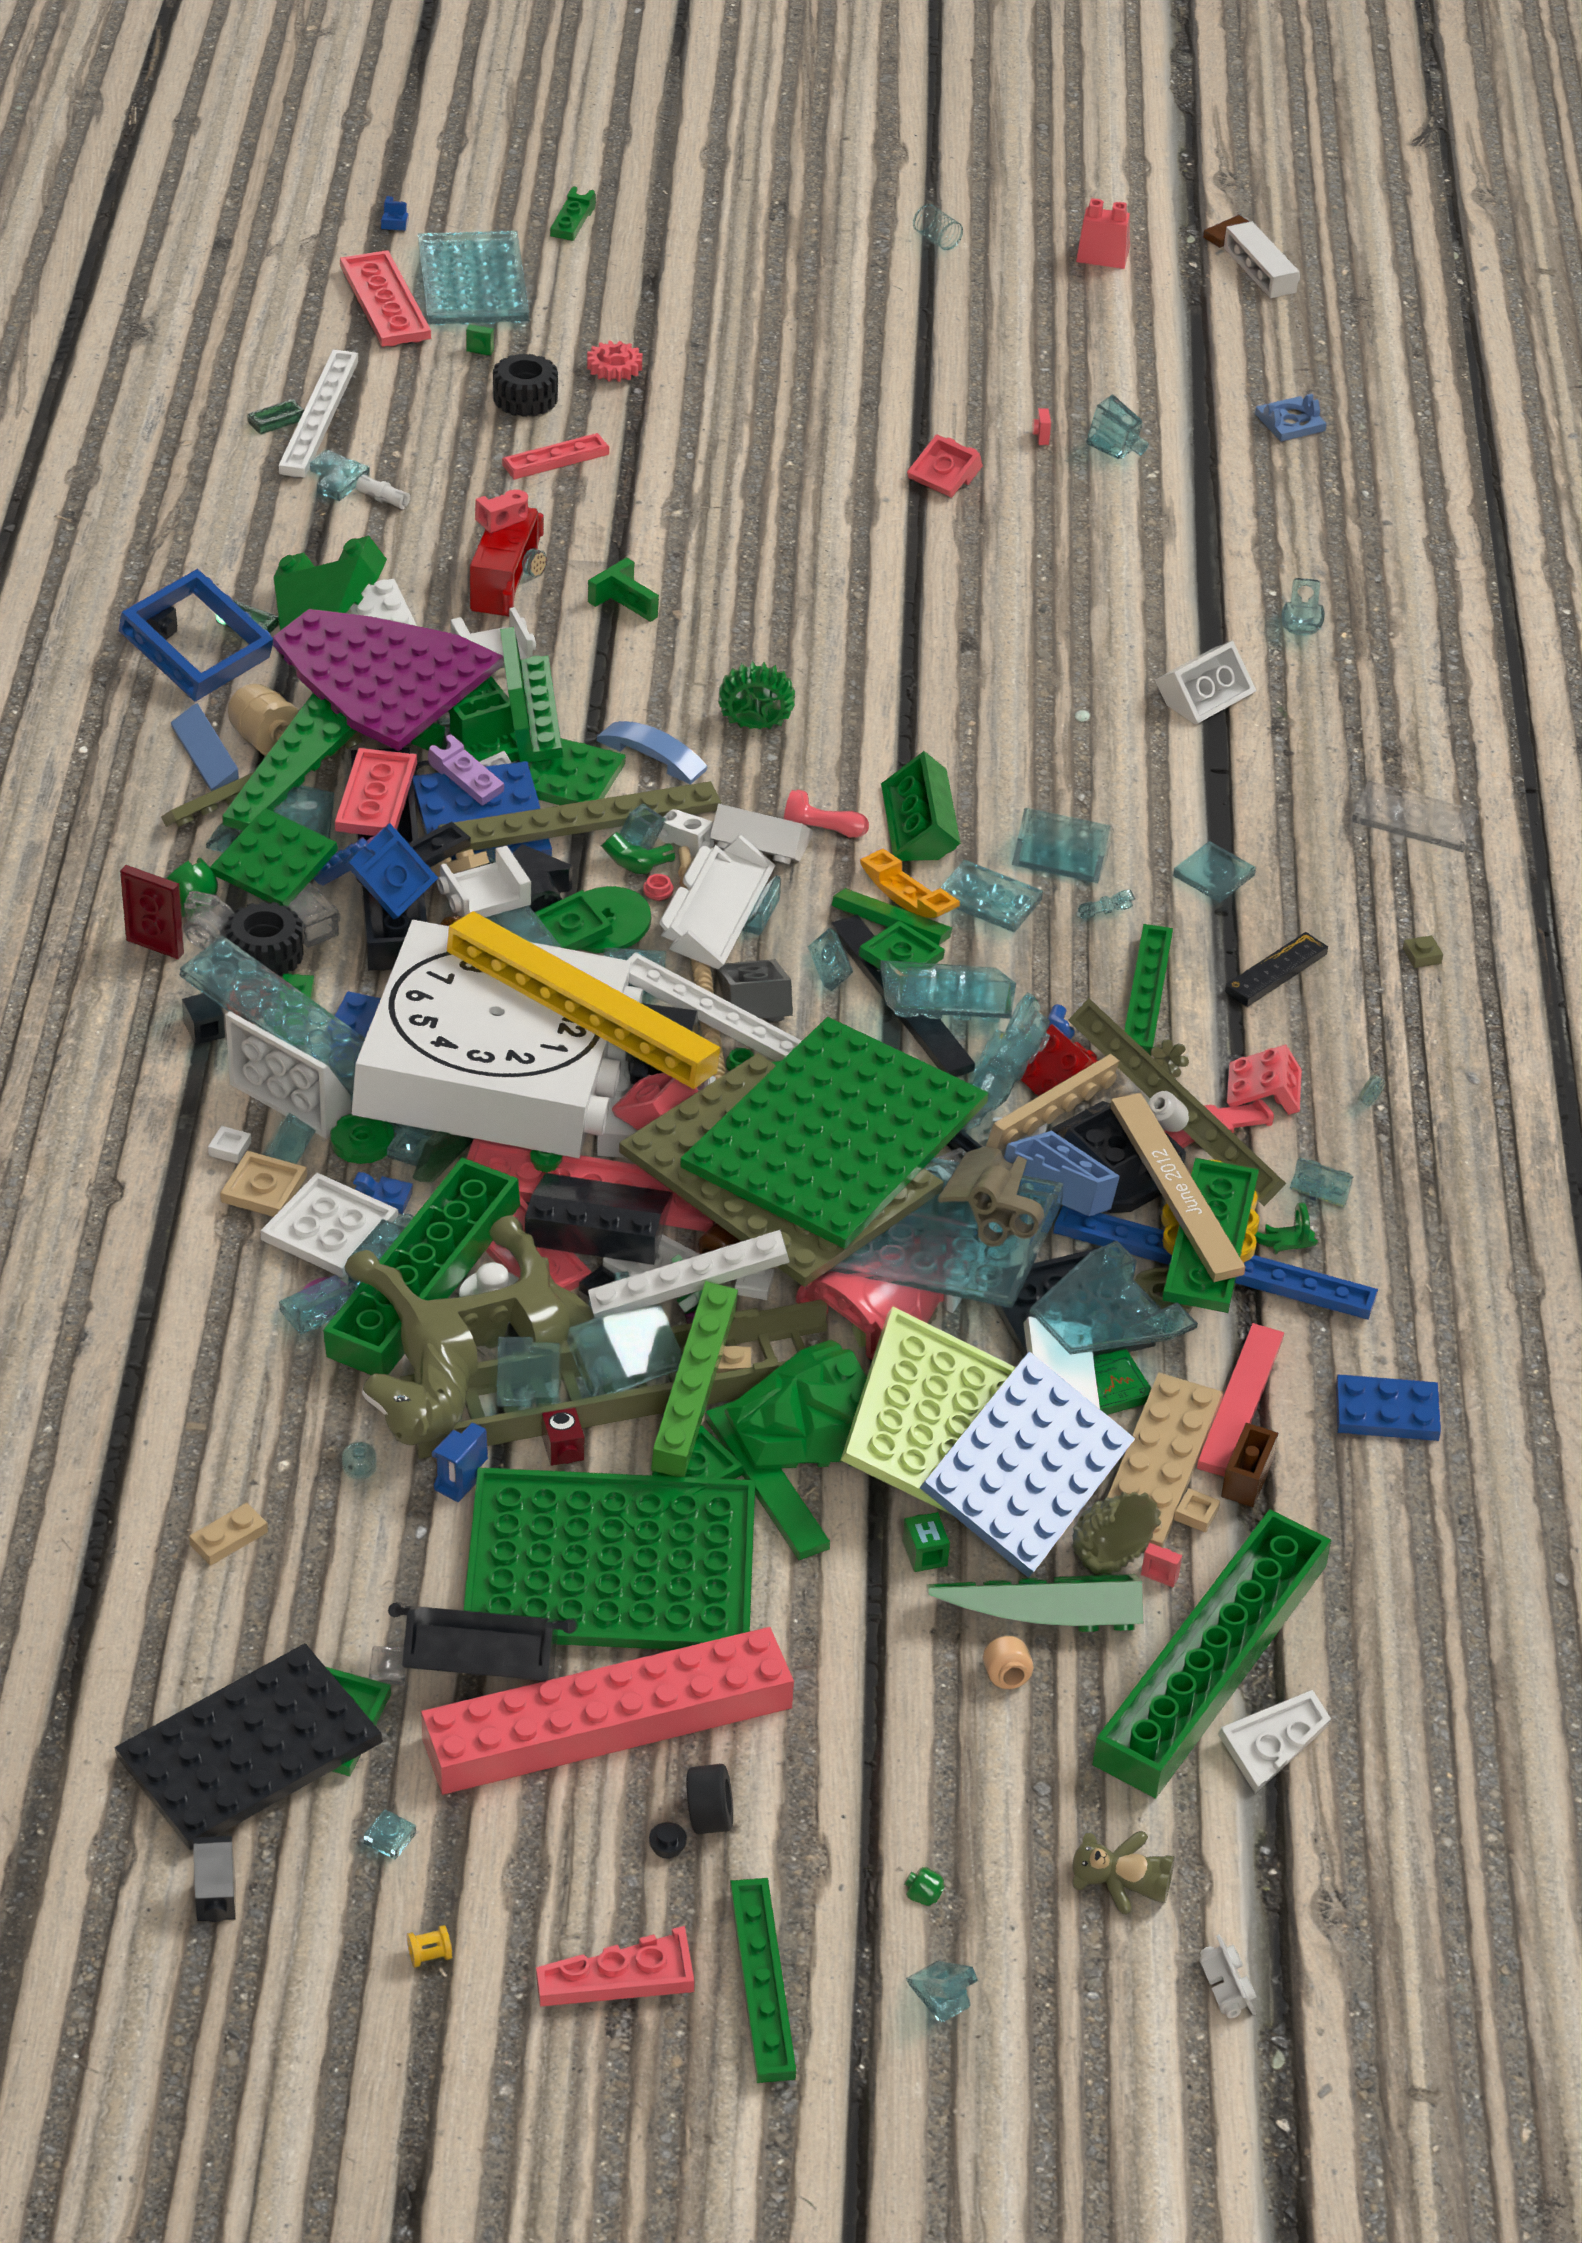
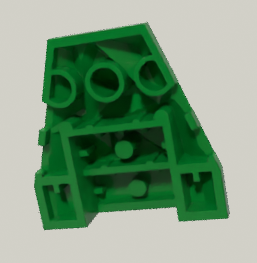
M830 1339L801 1349L783 1365L728 1406L724 1413L754 1469L797 1468L798 1463H817V1467H829L830 1462H843L841 1457L867 1377L853 1351L842 1349L839 1343Z

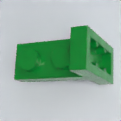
M626 557L588 580V603L594 607L612 598L650 622L658 618L659 595L634 580L635 562Z

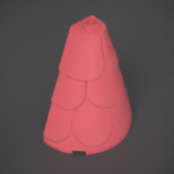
M945 1229L897 1243L891 1249L865 1256L856 1262L827 1271L805 1287L801 1285L797 1291L796 1302L799 1304L822 1300L827 1304V1313L828 1305L866 1333V1356L873 1360L887 1314L892 1307L928 1323L939 1302L944 1301V1282L966 1250L965 1240L960 1233Z

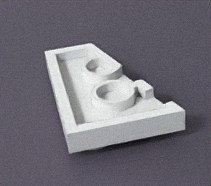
M1311 1690L1223 1726L1218 1735L1256 1794L1328 1727L1331 1718L1314 1691Z

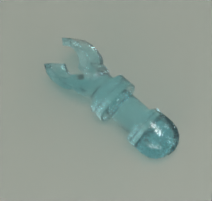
M1131 889L1123 890L1111 898L1104 896L1100 898V901L1083 903L1078 907V912L1081 913V918L1087 919L1102 912L1104 914L1112 913L1113 909H1129L1133 907L1132 901L1135 900Z

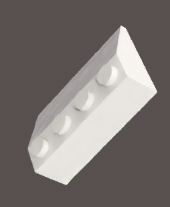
M231 1011L226 1013L230 1085L325 1139L329 1138L332 1127L334 1128L337 1125V1121L341 1117L351 1114V1095L328 1065Z

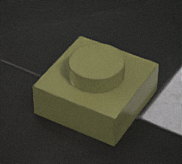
M1432 935L1404 940L1403 950L1414 968L1442 964L1444 954Z

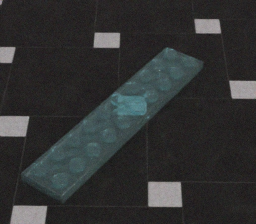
M221 936L180 967L179 976L228 1012L231 1011L328 1065L351 1095V1100L353 1101L355 1065L365 1037L224 936ZM390 1122L394 1132L417 1148L437 1132Z

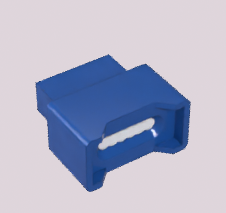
M472 1422L462 1433L452 1430L432 1451V1457L437 1459L438 1476L434 1483L435 1491L456 1502H460L476 1485L478 1467H481L488 1459L487 1431L485 1428Z

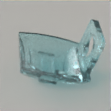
M1295 578L1293 580L1291 602L1285 603L1281 614L1282 626L1288 632L1305 636L1315 634L1322 628L1325 611L1323 605H1318L1320 594L1319 580ZM1302 586H1309L1314 591L1312 597L1308 598V602H1302V597L1298 594V589Z

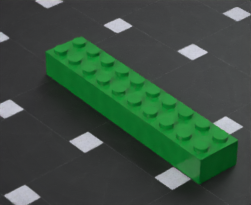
M1269 1509L1097 1736L1092 1765L1156 1799L1324 1571L1332 1540Z

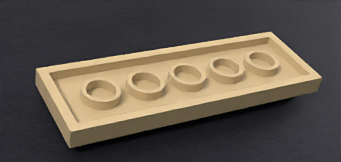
M1160 1372L1157 1374L1132 1435L1135 1439L1125 1452L1107 1497L1114 1498L1115 1496H1120L1122 1492L1128 1495L1132 1492H1136L1139 1495L1144 1492L1147 1493L1149 1498H1152L1157 1503V1508L1161 1511L1158 1518L1161 1520V1524L1156 1527L1153 1532V1538L1149 1543L1163 1548L1174 1522L1175 1511L1184 1497L1222 1401L1223 1391Z

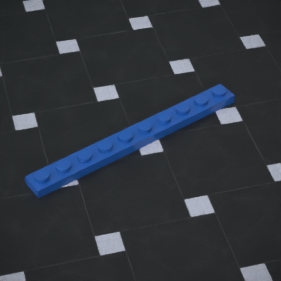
M1064 1205L1055 1222V1234L1168 1265L1171 1263L1172 1255L1166 1251L1162 1242L1165 1230L1103 1213L1087 1216ZM1256 1255L1249 1261L1243 1262L1245 1273L1242 1276L1236 1277L1235 1280L1236 1284L1367 1320L1370 1318L1378 1293L1377 1288Z

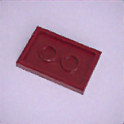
M125 865L120 870L126 941L179 960L184 954L179 883Z

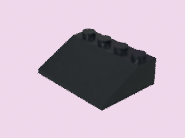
M545 1173L531 1196L525 1215V1233L532 1236L535 1247L654 1265L673 1192Z

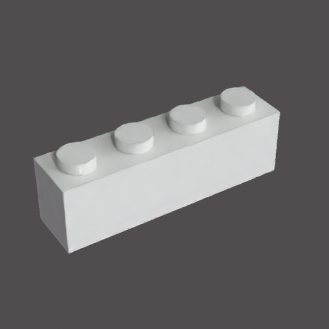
M1253 221L1226 227L1224 249L1269 298L1297 292V285L1300 280L1299 270Z

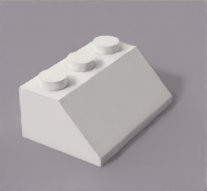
M1234 641L1212 648L1155 679L1166 705L1193 724L1200 723L1256 692V688Z
M718 804L710 839L718 842L717 847L724 849L741 834L762 854L773 855V861L790 865L791 860L800 862L812 838L813 830L802 823Z

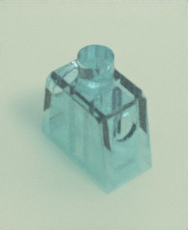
M1112 394L1097 405L1086 444L1116 459H1122L1132 451L1141 456L1149 446V443L1139 436L1143 425L1142 419Z

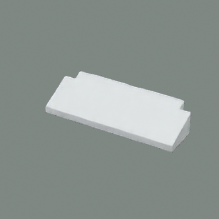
M741 834L723 850L716 845L712 849L707 846H702L698 849L683 877V883L687 889L679 887L675 891L660 919V925L664 929L661 936L673 940L669 950L716 969L721 968L725 964L775 867V864Z

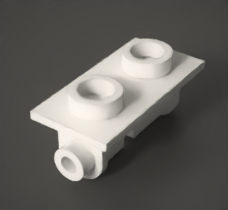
M1219 1934L1216 1937L1220 1946L1217 1948L1209 1946L1202 1949L1199 1959L1210 1985L1224 1980L1223 1983L1212 1987L1219 2009L1228 2018H1235L1241 2014V2009L1248 2006L1252 2015H1256L1251 2002L1252 1999L1257 1997L1248 1977L1241 1978L1237 1970L1243 1966L1234 1945L1227 1947Z

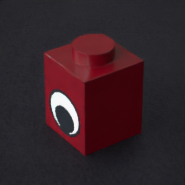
M576 1408L542 1413V1439L550 1465L583 1461L585 1437Z

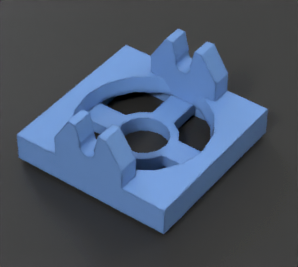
M1313 394L1306 395L1304 399L1298 396L1256 406L1255 415L1280 442L1326 430V422L1319 416V400H1313ZM1297 409L1302 414L1295 415L1290 414L1287 411ZM1292 419L1296 421V423L1290 424L1286 423L1284 420ZM1309 421L1303 426L1300 425L1301 422Z

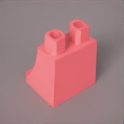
M1092 198L1089 206L1086 207L1076 262L1125 269L1130 249V213L1127 212V204L1115 202L1113 203L1112 210L1103 209L1104 201Z
M665 1073L650 1075L636 1082L612 1107V1112L615 1117L628 1123L636 1130H640L697 1093L698 1089L697 1087L692 1089Z

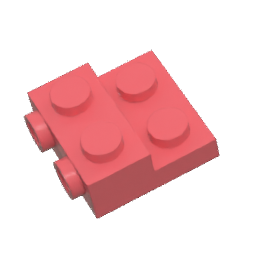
M936 434L909 468L907 474L909 479L952 498L963 483L966 485L970 484L983 465L980 453L974 448L964 447L952 438H945Z

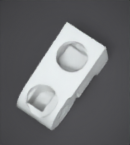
M673 809L654 826L655 834L661 841L687 846L690 849L691 856L695 857L698 849L702 846L709 848L714 846V840L710 839L713 822Z

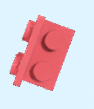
M1287 1045L1269 1048L1263 1052L1241 1057L1230 1062L1227 1104L1229 1107L1239 1106L1273 1095L1278 1105L1282 1104L1288 1115L1300 1112L1302 1069Z

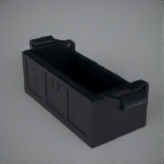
M395 1602L388 1608V1613L391 1617L407 1615L402 1666L412 1669L547 1681L554 1675L558 1629L570 1634L575 1632L579 1626L578 1621L574 1618L564 1621L540 1617L405 1606L402 1602Z

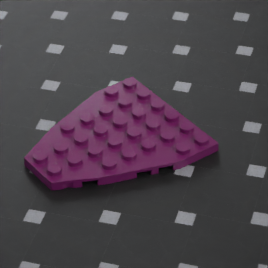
M308 609L273 636V646L279 653L284 655V660L288 665L295 667L296 676L320 700L326 698L331 703V710L336 714L342 713L347 718V725L352 729L397 751H400L504 665L503 655L460 635L372 616Z

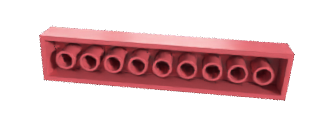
M771 1627L423 1710L421 1711L422 1740L441 1794L444 1795L792 1709L794 1680Z

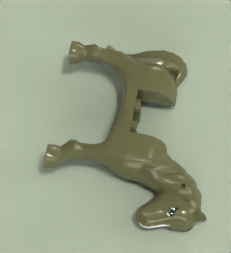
M512 1215L500 1218L489 1231L491 1239L497 1245L508 1249L520 1267L519 1280L513 1285L502 1289L470 1296L426 1301L411 1292L404 1283L402 1274L398 1269L380 1264L376 1255L369 1250L355 1253L344 1266L345 1272L352 1280L369 1284L379 1290L391 1302L402 1323L401 1340L405 1355L414 1368L415 1383L400 1380L386 1374L375 1373L364 1383L362 1394L368 1402L385 1415V1421L393 1436L403 1444L416 1445L432 1441L440 1435H446L452 1431L454 1425L462 1419L470 1376L477 1373L478 1358L476 1348L486 1346L491 1349L497 1347L504 1340L509 1322L531 1352L596 1341L597 1322L591 1307L576 1294L560 1287L554 1282L550 1275L548 1258L542 1257L535 1248L532 1236L523 1231V1226L519 1220ZM569 1334L573 1336V1340H569Z

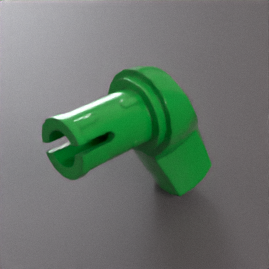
M615 832L601 844V847L617 865L635 874H649L653 867L675 861V852L663 855L665 852L674 850L670 843L647 850L641 846L631 845L619 833Z

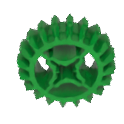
M752 661L749 667L741 663L739 670L732 668L729 675L724 676L719 687L718 703L720 704L723 716H728L729 724L738 722L737 724L740 728L745 726L749 727V729H762L765 727L771 729L773 724L782 726L784 719H789L791 711H793L795 706V690L792 687L791 678H786L785 671L777 672L776 665L768 668L765 661L761 666H756Z

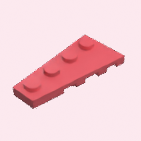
M685 1926L672 1929V1935L657 1939L654 1934L639 1938V1944L620 1949L618 1944L603 1948V1952L600 1955L587 1958L582 1954L536 1967L540 2007L694 1992V1975Z

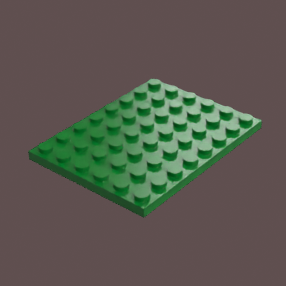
M827 1016L681 1157L680 1167L846 1249L988 1102L989 1092Z
M478 1467L464 1611L540 1617L564 1621L569 1618L576 1619L579 1626L575 1632L568 1634L558 1629L557 1645L676 1650L750 1632L755 1480ZM636 1484H644V1486L636 1494L632 1496L636 1498V1502L630 1500L626 1493ZM646 1485H651L653 1487V1491H650V1489ZM694 1486H706V1488L694 1495L683 1493ZM620 1498L625 1501L624 1505L620 1508H612ZM645 1498H650L645 1502H641ZM684 1499L683 1501H681V1502H679L678 1504L675 1505V1503H676L678 1500ZM671 1500V1508L661 1513L664 1503ZM626 1512L633 1520L642 1515H654V1517L639 1520L632 1529L619 1514Z

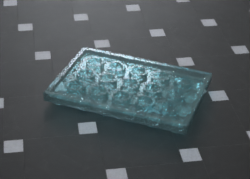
M517 231L418 233L428 324L440 326L456 323L467 325L470 323L494 324L496 322L520 323L522 321H529V308Z

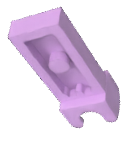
M446 736V741L448 742L446 750H441L435 745L430 746L428 751L429 764L441 775L445 773L481 805L486 804L504 792V783L464 750V745L454 736Z

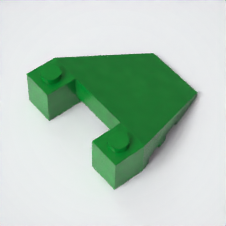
M370 536L348 540L343 546V551L338 561L314 566L304 552L296 555H287L280 560L273 577L280 631L308 609L347 613L354 603L356 605L360 604L364 598L361 593L368 584L374 585L387 561V558Z

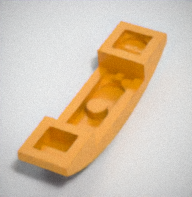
M884 848L860 859L861 866L877 887L896 904L909 912L922 917L936 918L960 906V901L942 888L932 892L902 871V861Z

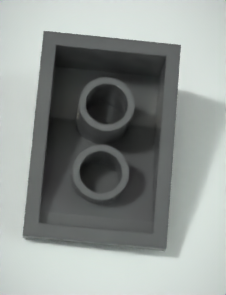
M776 959L725 963L721 968L716 969L724 1000L758 1018H766L767 1021L771 1022L782 1021L785 1019L784 1016H793L791 978Z

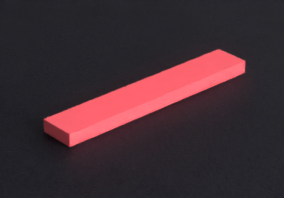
M1252 1323L1199 1457L1197 1469L1225 1476L1226 1467L1245 1423L1251 1424L1283 1342L1284 1332Z

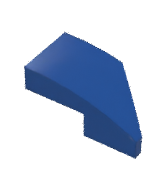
M386 196L381 229L406 231L409 221L407 203L403 201L396 202L393 201V197Z

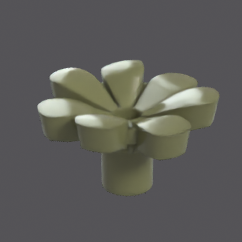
M1164 1039L1161 1043V1048L1154 1046L1151 1049V1055L1174 1078L1181 1075L1179 1066L1186 1067L1189 1064L1188 1057L1181 1055L1185 1052L1186 1048L1180 1043L1173 1046L1171 1040Z

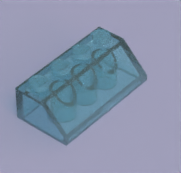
M881 960L880 968L885 1004L897 1016L913 1017V1013L924 1014L928 1018L941 1019L942 1015H953V1018L969 1021L971 1017H982V1020L988 1022H1000V1018L1011 1019L1016 982L996 967Z

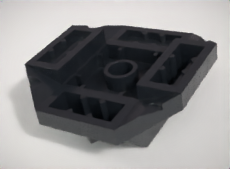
M1101 1101L1088 1109L1085 1108L1081 1113L1052 1128L1054 1133L1120 1176L1112 1207L1104 1212H1132L1162 1195L1112 1111L1111 1103ZM1166 1133L1185 1165L1186 1151Z

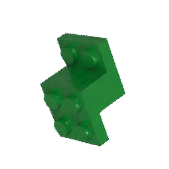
M490 676L448 710L450 713V733L464 745V750L479 762L505 751L512 763L520 760L510 700L493 677Z

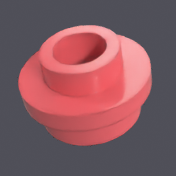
M653 874L644 883L643 891L648 898L662 901L673 894V884L668 876Z

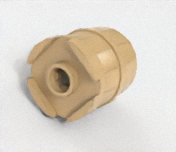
M262 684L243 686L235 692L228 704V717L232 726L264 756H267L299 712L293 704L287 702L278 692Z

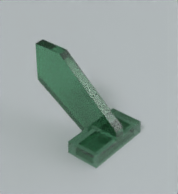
M439 1131L425 1143L412 1178L419 1182H434L473 1142L474 1138Z

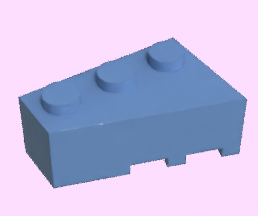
M1053 1131L1007 1144L1004 1155L1006 1161L1014 1163L1017 1156L1027 1159L1019 1186L1087 1216H1093L1111 1209L1120 1176Z

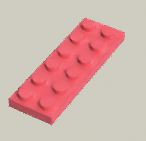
M388 250L340 258V267L382 347H392L408 342L417 343L422 340L431 339V329Z

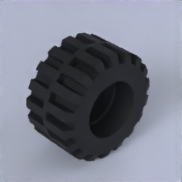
M535 354L510 355L508 358L499 360V363H496L493 369V401L498 408H502V411L522 417L537 416L552 410L558 402V371L556 365L551 360L545 359L542 356H536Z
M260 902V904L251 903L247 904L245 908L240 907L236 910V913L228 917L229 921L225 925L228 963L231 967H234L237 973H244L245 977H256L258 980H263V978L276 979V976L283 977V974H288V971H294L297 968V964H301L304 955L302 921L298 918V914L295 911H290V907L286 905L279 906V903L275 902L271 904L266 902Z

